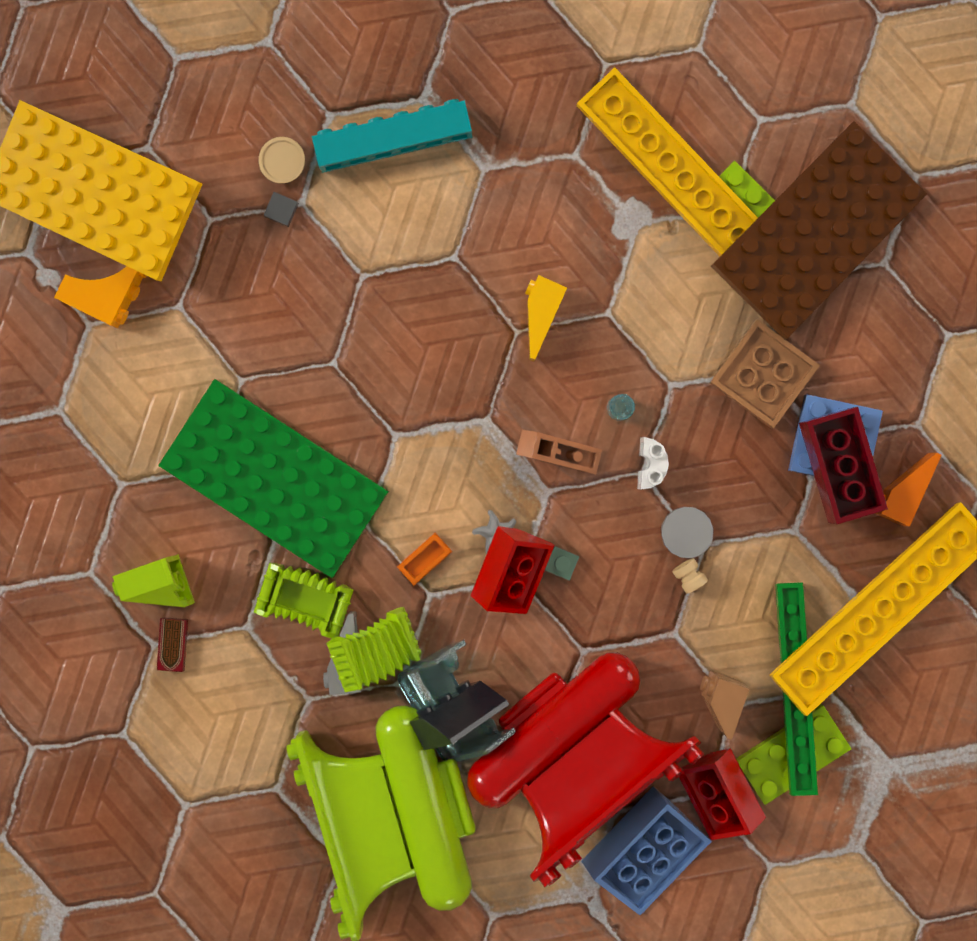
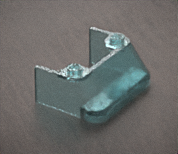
M465 640L436 651L398 674V683L411 707L418 711L428 705L433 707L438 704L436 699L449 692L450 694L456 692L455 687L459 684L452 673L458 669L459 662L455 652L466 645ZM489 718L455 743L435 749L442 760L453 759L459 762L489 754L516 733L514 727L498 731L494 720Z

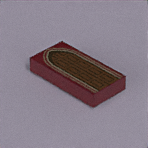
M160 618L157 670L185 671L188 619Z

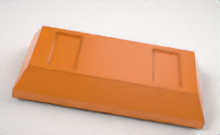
M435 532L402 561L397 568L415 586L453 551Z

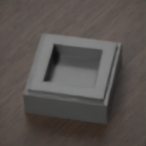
M273 192L264 217L289 227L299 203Z

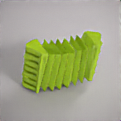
M269 562L261 591L257 597L254 613L266 618L274 613L276 619L281 615L283 619L290 615L291 621L297 618L299 624L306 623V628L312 624V631L319 628L321 636L332 639L339 636L348 606L351 604L350 600L354 589L344 584L337 587L336 580L329 584L328 576L321 580L319 572L311 575L310 569L302 573L301 567L293 571L292 566L285 569L283 564Z
M404 607L387 612L386 619L379 618V623L374 622V627L367 626V631L359 630L360 634L354 632L353 635L346 634L345 638L336 636L326 643L344 692L361 690L362 685L369 687L370 682L378 684L379 679L386 681L387 675L395 677V670L403 672V665L410 666V660L417 662L422 655L421 649L418 646V640L415 638V632L412 630L410 619H408V613Z

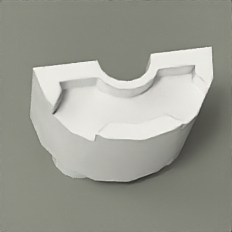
M641 437L639 456L645 458L646 467L642 471H638L637 489H648L663 481L667 474L669 462L668 455L662 444L654 439Z

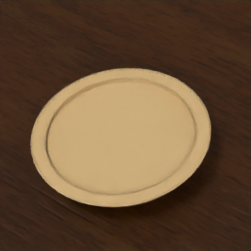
M273 138L264 144L259 153V167L263 175L275 183L291 182L304 169V151L291 138Z

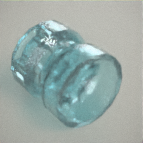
M618 394L612 397L607 404L608 415L616 421H622L631 417L635 410L633 399L626 394Z

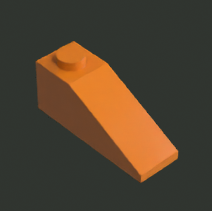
M927 453L883 490L888 510L874 514L901 526L910 527L942 455L939 453Z

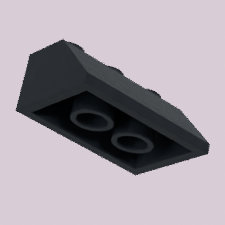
M467 680L455 687L456 692L453 694L449 692L437 698L438 704L433 707L428 705L417 711L418 717L410 721V724L424 750L447 746L455 743L509 705L508 701L482 681L470 683Z

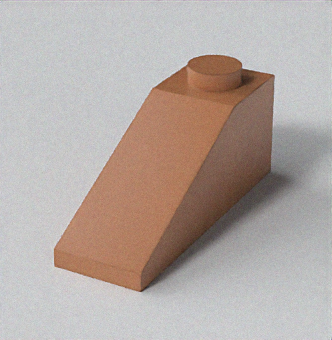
M522 429L516 455L596 475L602 449Z

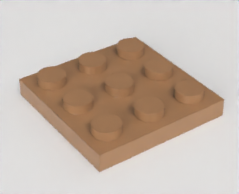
M757 319L709 383L773 429L820 365Z

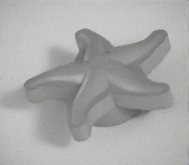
M488 510L490 516L488 525L472 530L474 535L480 534L486 538V554L497 527L513 528L516 524L514 518L509 522H499L494 512Z

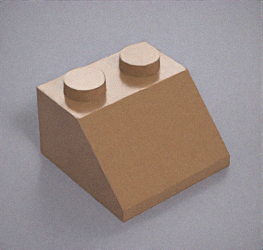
M710 670L708 676L705 675L702 679L700 686L701 695L718 729L726 738L732 740L750 689L737 679Z

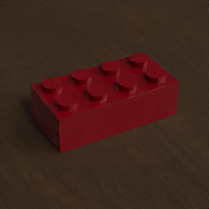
M858 407L847 408L799 423L828 523L837 525L888 510Z

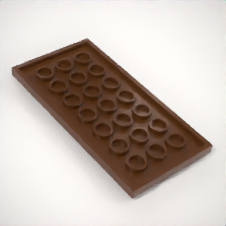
M853 121L711 267L786 340L927 193Z

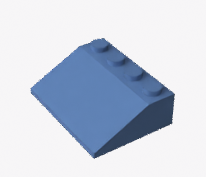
M652 787L581 862L595 882L637 914L641 915L712 841L655 787Z

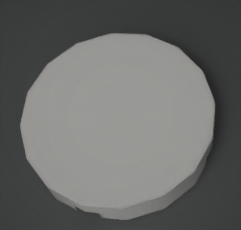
M694 507L674 509L665 517L661 526L664 546L671 553L681 558L700 556L709 548L713 540L711 520L704 512Z

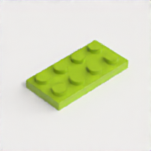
M822 704L812 711L816 771H819L851 750L850 745ZM784 727L736 758L744 775L764 805L789 790Z

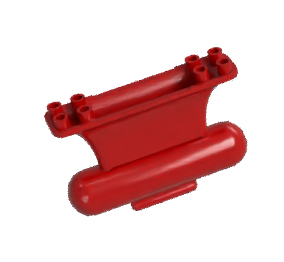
M618 652L605 653L593 661L568 684L558 673L550 674L499 718V724L507 735L480 757L469 769L467 785L472 797L480 805L487 808H500L508 804L521 792L528 800L537 818L542 837L541 857L537 866L530 874V878L533 882L540 881L544 887L552 885L562 876L556 869L560 863L565 870L576 865L582 859L576 850L585 843V840L654 781L661 779L665 775L669 781L673 782L684 773L678 763L686 758L693 765L705 755L698 747L702 742L696 736L681 742L662 741L641 731L619 711L624 704L634 697L640 685L639 670L626 655Z

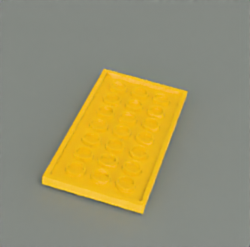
M19 100L0 147V206L146 276L162 281L203 184Z

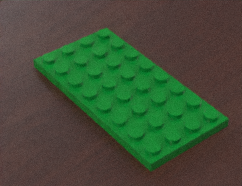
M217 379L212 381L158 465L330 578L335 576L389 492Z

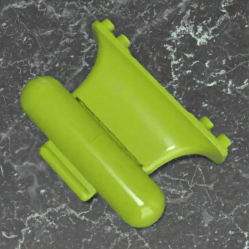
M396 706L385 711L379 717L375 727L376 738L381 752L379 755L363 758H344L330 755L316 746L307 730L300 731L296 738L291 739V744L287 745V754L290 761L299 758L298 770H294L295 782L297 786L306 784L309 796L312 797L337 888L334 889V897L330 898L334 914L343 912L341 914V923H338V932L341 940L350 937L352 941H359L363 932V917L369 905L383 891L405 879L416 876L423 899L428 906L438 911H450L459 907L469 897L472 889L471 876L460 838L474 834L476 827L459 767L453 759L438 762L434 748L423 749L410 724V721L418 717L416 713L418 710L413 707Z

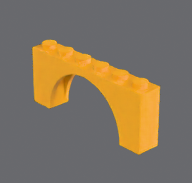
M127 266L112 276L96 280L78 279L65 274L54 298L110 326L119 328L120 324H124L128 317L129 311L127 309L131 301H135L139 295V285L142 279L147 276Z

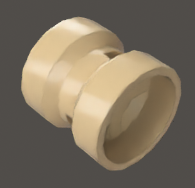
M695 558L683 562L672 571L677 579H682V588L686 594L695 591L708 581L705 574L697 570L698 563Z

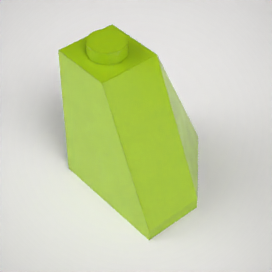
M179 554L112 576L114 580L112 582L113 591L124 602L187 607L195 603Z

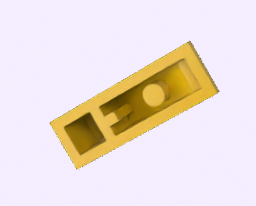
M538 275L536 281H530L525 292L526 295H529L527 301L529 359L533 362L538 355L567 290V287Z

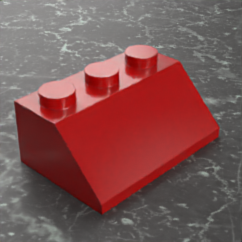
M498 526L470 596L486 611L527 614L555 545L520 529Z
M731 748L711 752L693 765L689 763L681 767L684 773L679 776V779L711 840L752 834L765 820L766 816Z

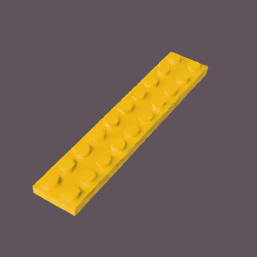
M615 67L577 102L576 106L719 256L758 218Z
M961 502L956 503L769 674L803 715L808 716L977 559V520Z

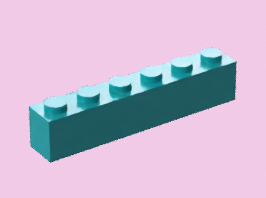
M458 99L448 100L444 102V105L438 107L426 105L413 113L400 111L387 119L375 117L369 119L368 123L361 125L349 123L344 125L343 129L332 131V129L320 130L317 132V135L312 136L318 166L321 172L324 173L472 138V129L465 100L460 102Z

